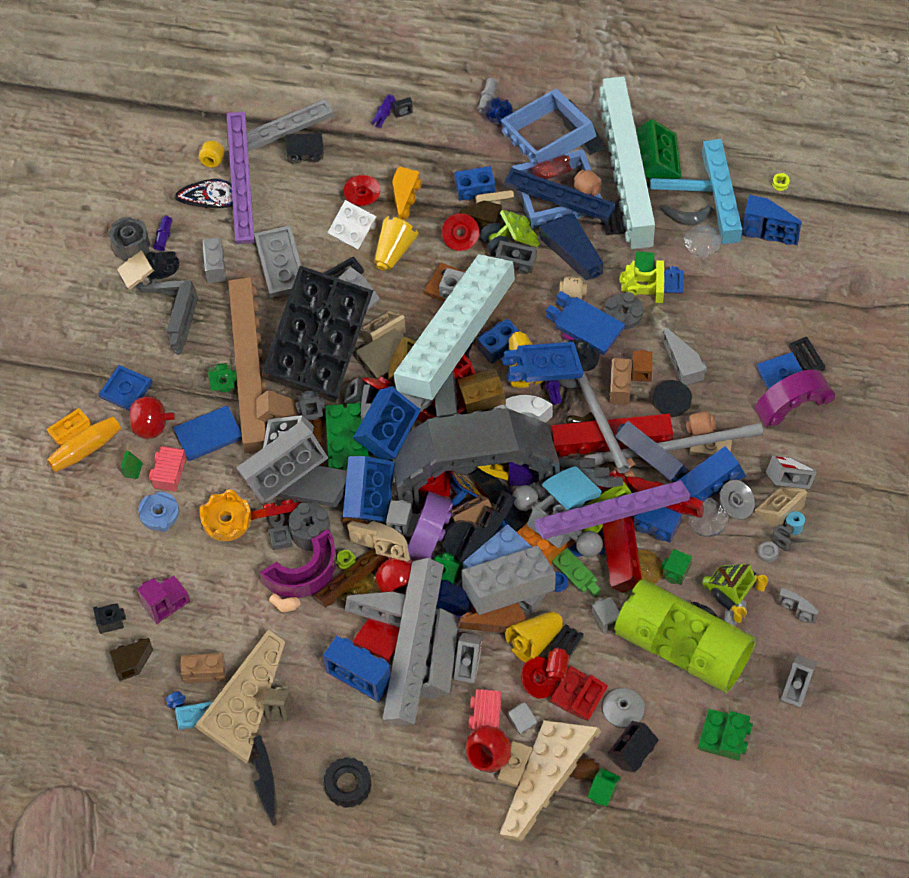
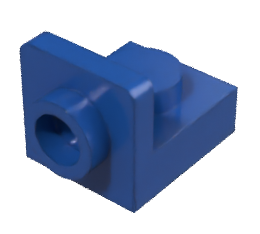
M673 266L664 270V293L683 294V270H679V267Z

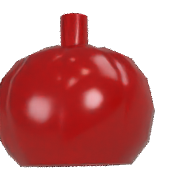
M145 396L137 399L131 405V428L133 433L140 438H156L163 433L166 421L175 420V412L166 413L164 405L156 397Z
M387 557L388 560L377 570L375 576L376 584L382 593L396 592L406 595L407 589L401 592L395 589H405L408 586L413 560L410 559L407 562Z
M484 725L475 729L467 737L468 741L465 745L466 756L469 762L479 771L493 773L500 771L508 764L512 756V745L509 737L501 729Z

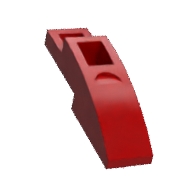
M628 476L627 478L628 488L631 493L664 485L661 482L646 481L640 477ZM690 497L688 501L666 506V508L680 514L702 518L704 513L703 501L694 497Z

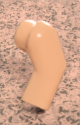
M274 593L269 598V601L281 612L294 611L300 606V600L297 597L282 599Z

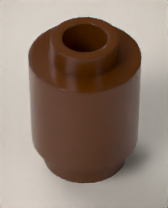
M579 758L576 762L577 766L569 778H574V780H594L595 775L599 772V762H595V758Z

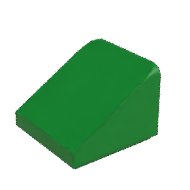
M636 251L635 267L640 272L653 271L655 253Z
M126 451L124 454L121 470L125 478L138 479L143 463L130 451Z

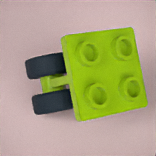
M506 210L500 212L506 223L503 228L498 223H492L485 226L480 233L482 240L488 243L487 249L492 256H496L500 240L509 242L507 238L512 236L514 240L534 247L540 245L536 233L529 225L530 221L528 218Z

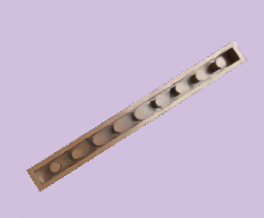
M250 277L228 280L242 442L245 453L259 452L263 449L267 422L257 419L256 399L266 392V383L262 381L261 377L264 364L260 365V360H263V351L258 345L262 343L261 332H257V328H260V319L255 314V312H259L258 300L254 301V296H257L256 284L252 285Z

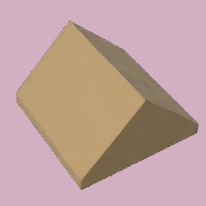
M388 311L362 326L360 335L369 344L394 328L399 334L406 333L405 318L403 314Z
M780 486L754 511L772 528L779 525L784 526L786 517L791 512H799L805 506L807 491L805 489Z

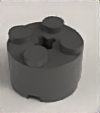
M123 217L113 223L112 229L109 231V237L113 251L119 258L126 262L128 258H132L141 250L144 254L149 252L150 240L146 225L142 220Z
M300 503L289 517L291 537L296 546L301 549L313 550L311 539L327 529L331 533L328 512L317 504Z

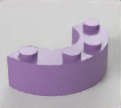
M429 490L426 492L419 510L420 515L407 544L411 560L434 558L432 552L437 541H442L445 530L442 529L444 523L448 524L452 514L449 512L453 506L451 499Z

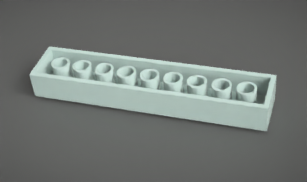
M625 76L603 79V86L599 88L601 97L599 98L600 109H603L602 121L607 126L605 127V136L609 138L608 151L612 153V156H610L611 166L615 168L613 176L614 181L618 183V186H616L617 197L621 198L619 205L621 212L624 214L622 216L623 225L627 229L625 231L626 242H630L631 249L653 247L655 222Z
M478 254L394 372L397 391L433 400L515 280L513 261Z

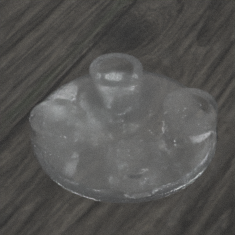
M696 225L690 228L684 236V246L689 252L697 255L700 259H705L707 256L716 253L722 243L720 233L708 225Z
M707 499L703 502L704 513L702 518L688 515L690 528L696 534L703 537H713L721 534L729 523V515L724 511L722 505L716 503L713 499Z

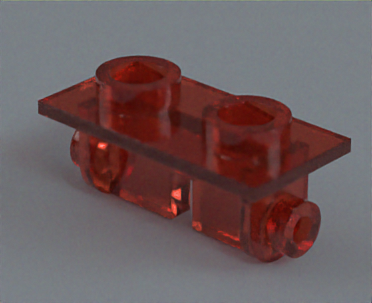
M563 154L560 157L554 158L551 163L549 160L536 163L535 166L531 167V170L535 176L547 180L571 172L570 157Z

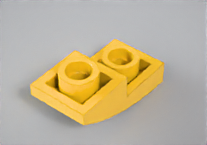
M506 463L478 466L479 469L492 476L508 480L509 465Z

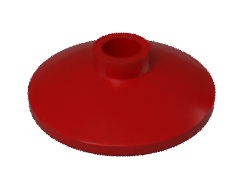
M354 176L344 185V197L348 202L356 206H367L374 203L380 196V185L371 176Z
M457 213L450 216L442 227V238L445 244L456 251L470 249L475 245L479 237L477 222L467 214ZM459 229L464 231L463 236L457 235Z
M381 376L379 379L363 377L362 379L379 390L388 388L390 381Z
M543 657L529 659L523 665L521 671V681L524 689L530 696L536 699H544L551 696L557 686V681L547 678L546 667L548 660Z

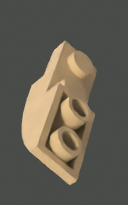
M355 521L347 524L352 543L375 548L376 554L407 562L410 560L407 541L395 529L375 521L368 525Z

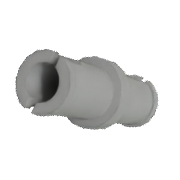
M494 78L487 79L485 89L481 92V100L477 110L482 114L489 112L491 102L495 98L494 93L498 81Z

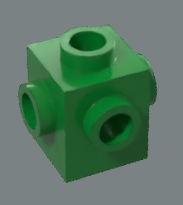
M219 363L216 364V367L208 369L211 391L228 392L231 391V388H234V382H237L236 370H232V365Z
M445 552L438 554L432 560L443 564L446 570L443 568L441 583L449 582L453 584L457 580L462 563L454 559V555Z

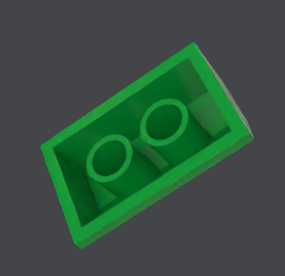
M653 119L638 127L636 135L645 176L649 179L682 178L677 133Z

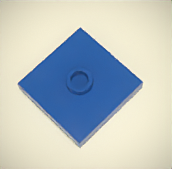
M793 352L764 361L756 366L768 390L784 378L802 371Z

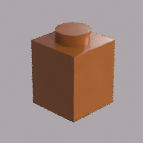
M633 351L632 381H652V351Z

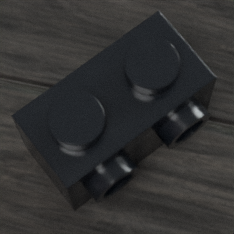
M322 133L285 135L287 162L301 163L305 160L319 162L323 159Z
M631 721L608 754L622 770L635 773L642 766L646 757L654 750L659 739L645 723Z

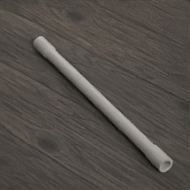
M584 372L582 378L576 379L612 453L618 471L626 473L630 469L629 463L618 445Z
M758 423L743 426L742 428L657 444L666 451H672L737 438L763 435L762 424ZM629 448L621 450L626 459L639 457ZM611 452L584 455L586 458H595V466L614 461Z

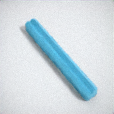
M652 178L650 180V189L713 192L710 180Z

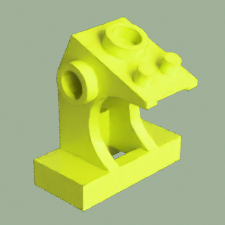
M657 260L656 269L651 272H640L635 267V261H632L630 265H626V270L621 273L619 280L621 291L631 292L634 295H655V303H663L664 261ZM637 282H648V285H640Z

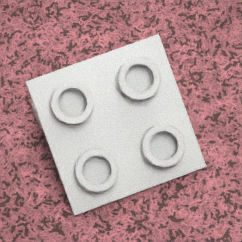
M345 200L327 233L359 250L368 231L375 229L376 223L374 221L376 216Z

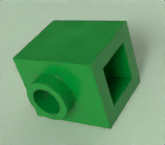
M673 549L669 559L665 558L662 563L663 578L669 583L682 585L691 567L692 556Z
M601 768L594 778L588 798L598 805L608 806L614 798L621 776Z

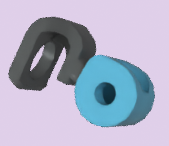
M798 511L791 512L786 517L784 526L774 527L772 542L784 551L790 550L792 541L788 538H790L791 534L797 535L802 532L805 524L804 515Z

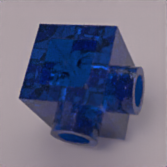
M497 97L490 100V104L485 106V114L491 123L502 125L501 119L512 114L513 108L508 99Z

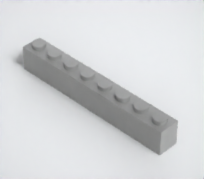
M430 558L412 561L382 719L396 726L413 725L416 720L444 567L443 564Z

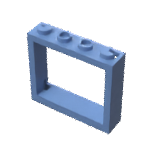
M554 89L501 119L504 136L506 138L509 137L512 144L518 146L523 155L526 154L532 164L535 163L539 168L546 166L596 137L593 123L558 89ZM555 109L563 113L577 127V129L538 151L517 132Z
M584 149L569 152L542 168L531 162L512 166V168L538 177L582 167L583 170H591ZM518 191L526 217L530 221L531 229L539 228L541 225L574 213L577 219L588 216L564 206L535 213L529 195ZM599 193L596 197L602 199L601 194Z

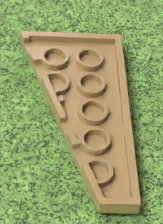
M270 630L265 633L195 726L246 764L254 744L253 738L256 737L264 712L263 699L268 689H271L285 644L283 639Z
M543 721L501 829L500 835L502 838L516 841L524 839L537 821L536 816L543 807L546 808L550 803L549 798L562 787L577 766L576 762L582 753L586 754L589 750V744L593 738L600 735L601 730L598 727Z

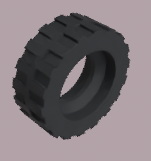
M344 757V759H337L336 762H332L330 767L326 769L324 787L329 800L334 802L335 805L343 806V808H352L362 804L368 798V794L371 792L372 781L370 772L362 761H358L356 758ZM344 773H352L358 778V786L351 792H343L337 786L338 778Z

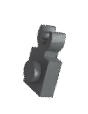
M280 514L281 520L279 522H274L273 517H269L272 529H269L273 550L293 546L289 525L284 526L285 518L283 514Z

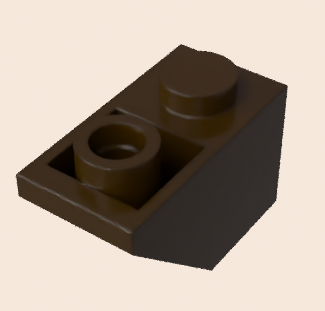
M484 200L461 209L459 213L471 216L477 222L479 229L482 230L489 224L500 223L502 205Z
M149 638L138 639L132 644L121 645L109 651L119 681L140 674L153 651Z

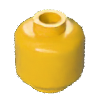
M217 141L205 142L199 152L200 162L209 168L219 166L224 157V147Z

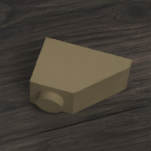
M282 687L268 689L263 699L267 720L288 722L292 700L290 690Z

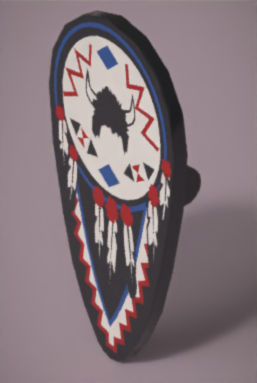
M223 179L203 180L181 188L175 194V199L190 206L228 208L233 206L232 184Z

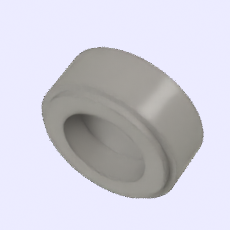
M768 541L763 542L759 546L758 557L761 561L771 563L777 559L779 549L775 543Z

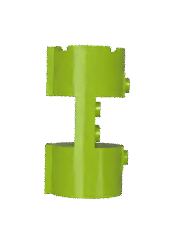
M646 579L640 580L632 590L635 594H632L628 601H625L614 628L616 630L615 634L647 652L654 653L688 671V674L727 694L733 688L746 664L749 662L756 646V637Z

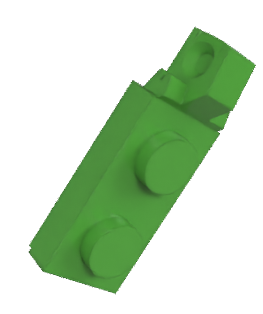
M568 548L552 560V564L561 573L566 575L579 592L582 591L584 593L588 591L594 598L601 593L600 588L595 584L597 582L595 576Z

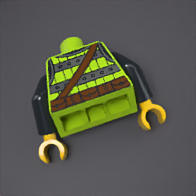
M736 564L718 567L713 576H705L703 578L702 584L705 589H709L714 600L719 602L728 611L734 612V621L741 623L742 616L746 618L747 612L744 607H736L735 604L739 605L754 583L758 591H764L768 578L765 575L757 576L750 564Z

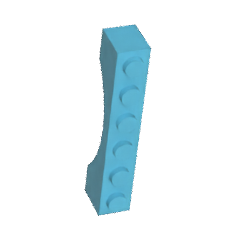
M722 139L703 141L702 157L713 189L721 243L740 242L742 226Z

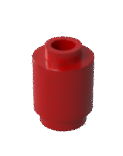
M554 649L549 652L546 667L548 679L563 681L564 676L567 675L569 655L566 654L565 650Z

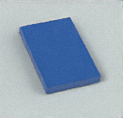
M228 405L173 427L182 449H185L188 461L242 440V433Z

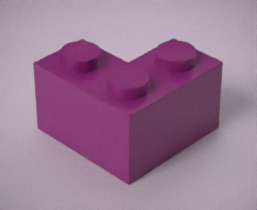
M174 575L164 579L160 584L155 578L143 582L137 588L143 608L156 624L190 602L188 592Z

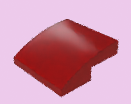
M369 618L352 642L354 646L360 649L365 648L372 655L382 658L389 663L396 651L400 627Z
M570 665L567 669V675L564 676L563 681H560L549 702L574 716L588 721L608 685L593 675L587 676Z

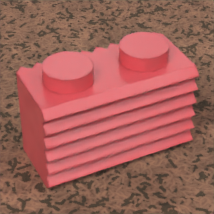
M161 446L160 452H156V465L154 469H151L149 475L153 488L177 491L187 458L185 449Z
M476 690V696H471V709H474V716L469 717V729L474 731L484 725L499 728L501 691Z

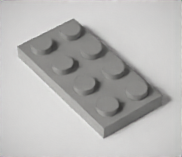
M291 226L254 233L270 298L290 294L299 266H301Z

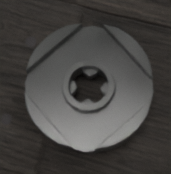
M621 293L614 295L606 301L605 313L624 323V330L636 327L640 323L643 316V305L633 293ZM627 309V314H624V312L620 313L619 311Z

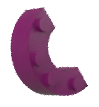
M805 370L792 374L773 385L758 400L754 410L765 427L776 426L784 420V417L793 408H797L807 401H815L817 406L823 403L828 404L835 399V393L820 371Z
M327 529L311 539L314 555L305 566L290 569L275 562L262 570L260 576L263 585L271 592L287 598L310 596L327 585L335 572L337 562L335 544L330 531Z

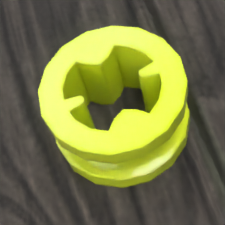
M784 173L776 174L772 182L773 188L778 191L786 190L789 186L790 178Z

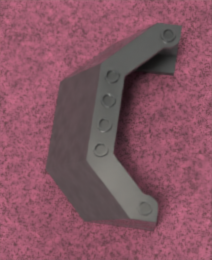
M496 408L492 411H475L470 414H455L449 417L428 419L408 433L398 454L392 459L395 462L394 478L398 500L411 503L412 513L415 514L420 513L418 489L428 483V478L431 476L436 478L445 471L513 462L518 465L525 463L529 465L530 469L538 471L539 497H545L551 494L542 486L543 483L558 474L560 468L548 424L508 408Z

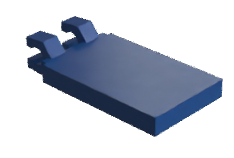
M561 291L556 296V299H558L556 304L564 308L562 312L552 305H549L546 309V318L556 323V329L576 340L588 342L590 347L593 349L595 347L602 355L607 353L625 329V324L578 297L571 299L568 294Z
M574 342L518 346L517 350L504 351L505 357H502L504 366H512L509 367V373H507L508 381H519L522 379V381L535 382L582 378L584 374Z

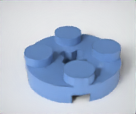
M156 492L152 496L150 494L147 495L140 502L138 508L142 524L148 529L165 532L169 530L179 517V506L175 498L166 492ZM160 508H163V513L156 514V512L154 511L155 509L159 510Z

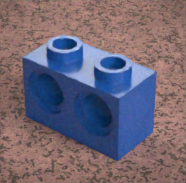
M491 166L454 172L459 201L471 200L481 194L495 193V181Z
M508 318L503 322H498L494 328L488 332H483L477 338L478 350L493 364L504 356V351H509V338L511 335L520 331Z

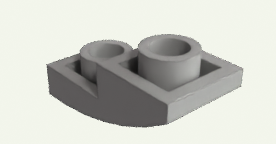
M784 588L781 589L778 604L786 609L797 610L795 617L805 623L816 622L818 610L810 602L794 592Z

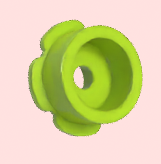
M342 550L337 554L336 564L341 569H347L355 563V555L349 550Z

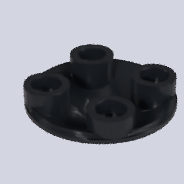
M174 251L149 252L146 255L154 270L147 276L149 278L164 279L173 275L179 268V259Z

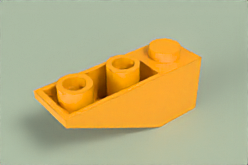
M398 166L392 180L398 218L405 220L409 217L410 206L415 203L416 191L420 190L422 180L420 179L419 171Z

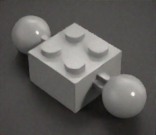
M528 485L519 486L512 495L516 497L513 504L517 509L521 511L533 510L527 526L538 534L540 533L534 525L535 519L568 511L552 495L542 502L538 501L536 490ZM582 529L546 539L558 548L573 539L576 541L577 550L585 557L598 555L603 546L599 534L594 531L582 532Z

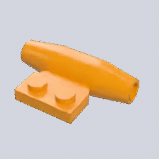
M76 409L46 429L52 439L58 445H61L47 459L48 464L56 473L78 463L104 446L121 430L120 424L114 416H111L91 425L90 420L81 409Z

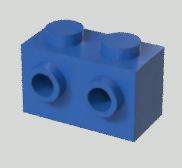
M666 507L636 514L634 517V528L641 533L653 535L660 541L671 543L680 526L682 514Z

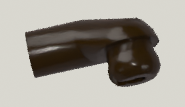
M589 412L584 417L569 415L566 418V424L590 422L596 419L592 412Z

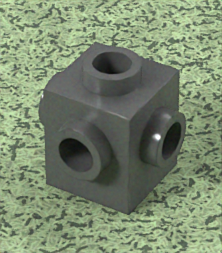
M310 390L298 396L299 402H296L298 414L302 413V416L307 420H315L323 416L322 409L325 408L323 397H319L318 392Z

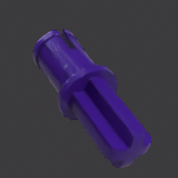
M388 94L381 106H378V112L371 121L372 125H375L376 128H381L387 116H390L393 102L396 101L395 96Z
M164 216L159 229L156 230L157 237L153 247L157 251H165L167 239L171 235L170 228L173 221L171 217Z
M557 380L545 381V390L549 393L551 403L553 405L560 404L562 402L559 392L560 383Z

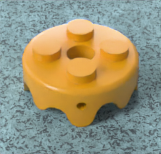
M231 489L226 490L223 494H213L206 505L200 506L201 524L207 535L215 540L227 542L240 538L251 524L249 504L246 499L240 498ZM224 515H230L232 517L227 522L221 520V518Z

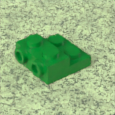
M708 709L698 750L739 761L741 754H746L748 742H745L746 735H751L753 723L750 722L751 716L733 711L727 714Z

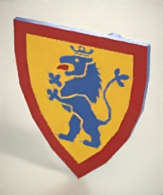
M453 470L450 471L454 480L450 486L457 493L451 500L453 506L457 507L468 493L476 497L481 495L479 490L465 477L455 473Z

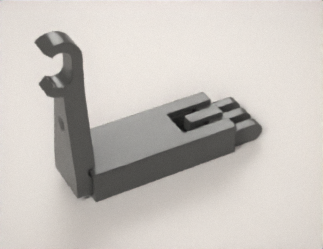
M154 278L150 285H143V282H139L137 287L141 292L177 296L167 333L170 334V344L175 354L180 355L186 344L198 301L197 291L192 281L157 282Z

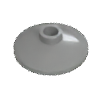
M731 480L723 485L720 491V502L724 511L730 517L738 520L749 517L755 505L751 489L739 480Z
M618 688L607 694L603 701L602 711L610 724L619 728H627L631 721L640 722L644 715L645 706L643 699L637 692L628 688ZM620 703H627V707H621Z

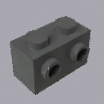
M500 240L495 258L513 261L514 270L521 274H532L537 258V249Z

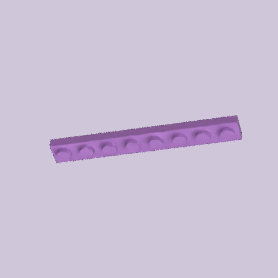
M245 112L227 113L236 244L255 243Z
M677 481L535 519L534 525L544 540L688 501L690 493L682 481Z

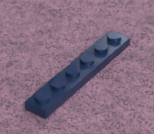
M511 168L504 181V186L607 222L615 209V203L585 194L515 168Z

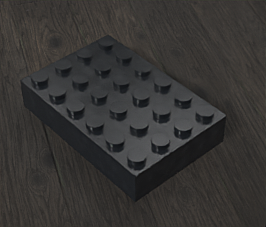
M299 266L262 372V378L302 392L310 390L318 392L319 397L336 403L374 290Z

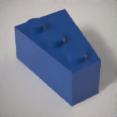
M724 446L678 481H682L690 493V497L704 502L707 498L720 492L725 483L731 480H741L746 477V474L732 453Z

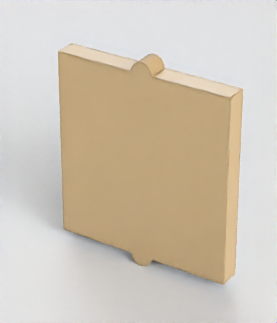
M142 250L132 258H128L117 269L129 290L139 282H143L144 278L154 271Z

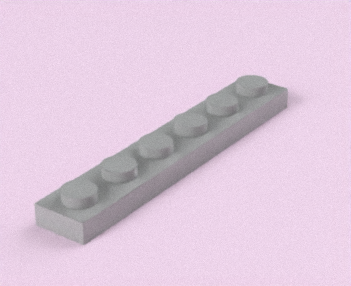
M324 99L247 132L248 152L281 139L285 135H290L333 117L334 111L327 100Z

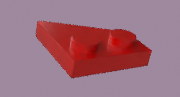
M293 499L282 501L281 506H275V503L263 505L264 509L251 512V520L293 512L301 502L293 503Z

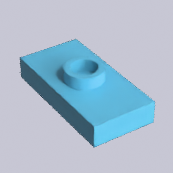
M213 701L175 708L179 730L194 728Z

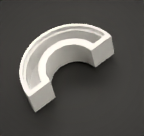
M517 395L505 399L506 404L493 408H508L547 422L552 417L553 405L537 396Z

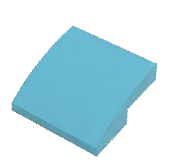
M576 466L559 472L546 480L542 485L568 511L583 507L585 501L599 498L602 492Z

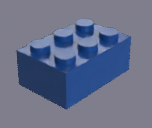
M392 386L380 389L353 438L379 459H394L421 409Z
M367 456L348 457L343 517L370 522H386L391 503L395 462Z
M335 637L323 654L326 673L379 702L389 688L391 677L389 663L382 658L377 659L372 656L365 648L360 649L354 646L353 642L347 638Z

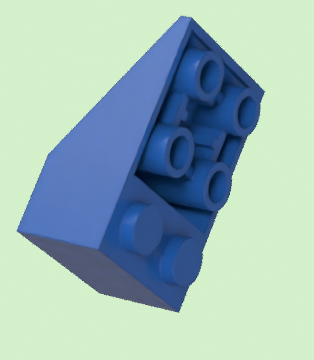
M749 195L742 235L782 242L788 245H798L802 221L768 198Z

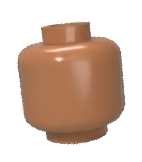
M581 170L575 176L574 187L576 190L593 196H597L600 193L602 181L593 171Z
M708 411L691 414L690 421L686 422L688 433H692L693 436L714 433V430H717L714 415H710Z

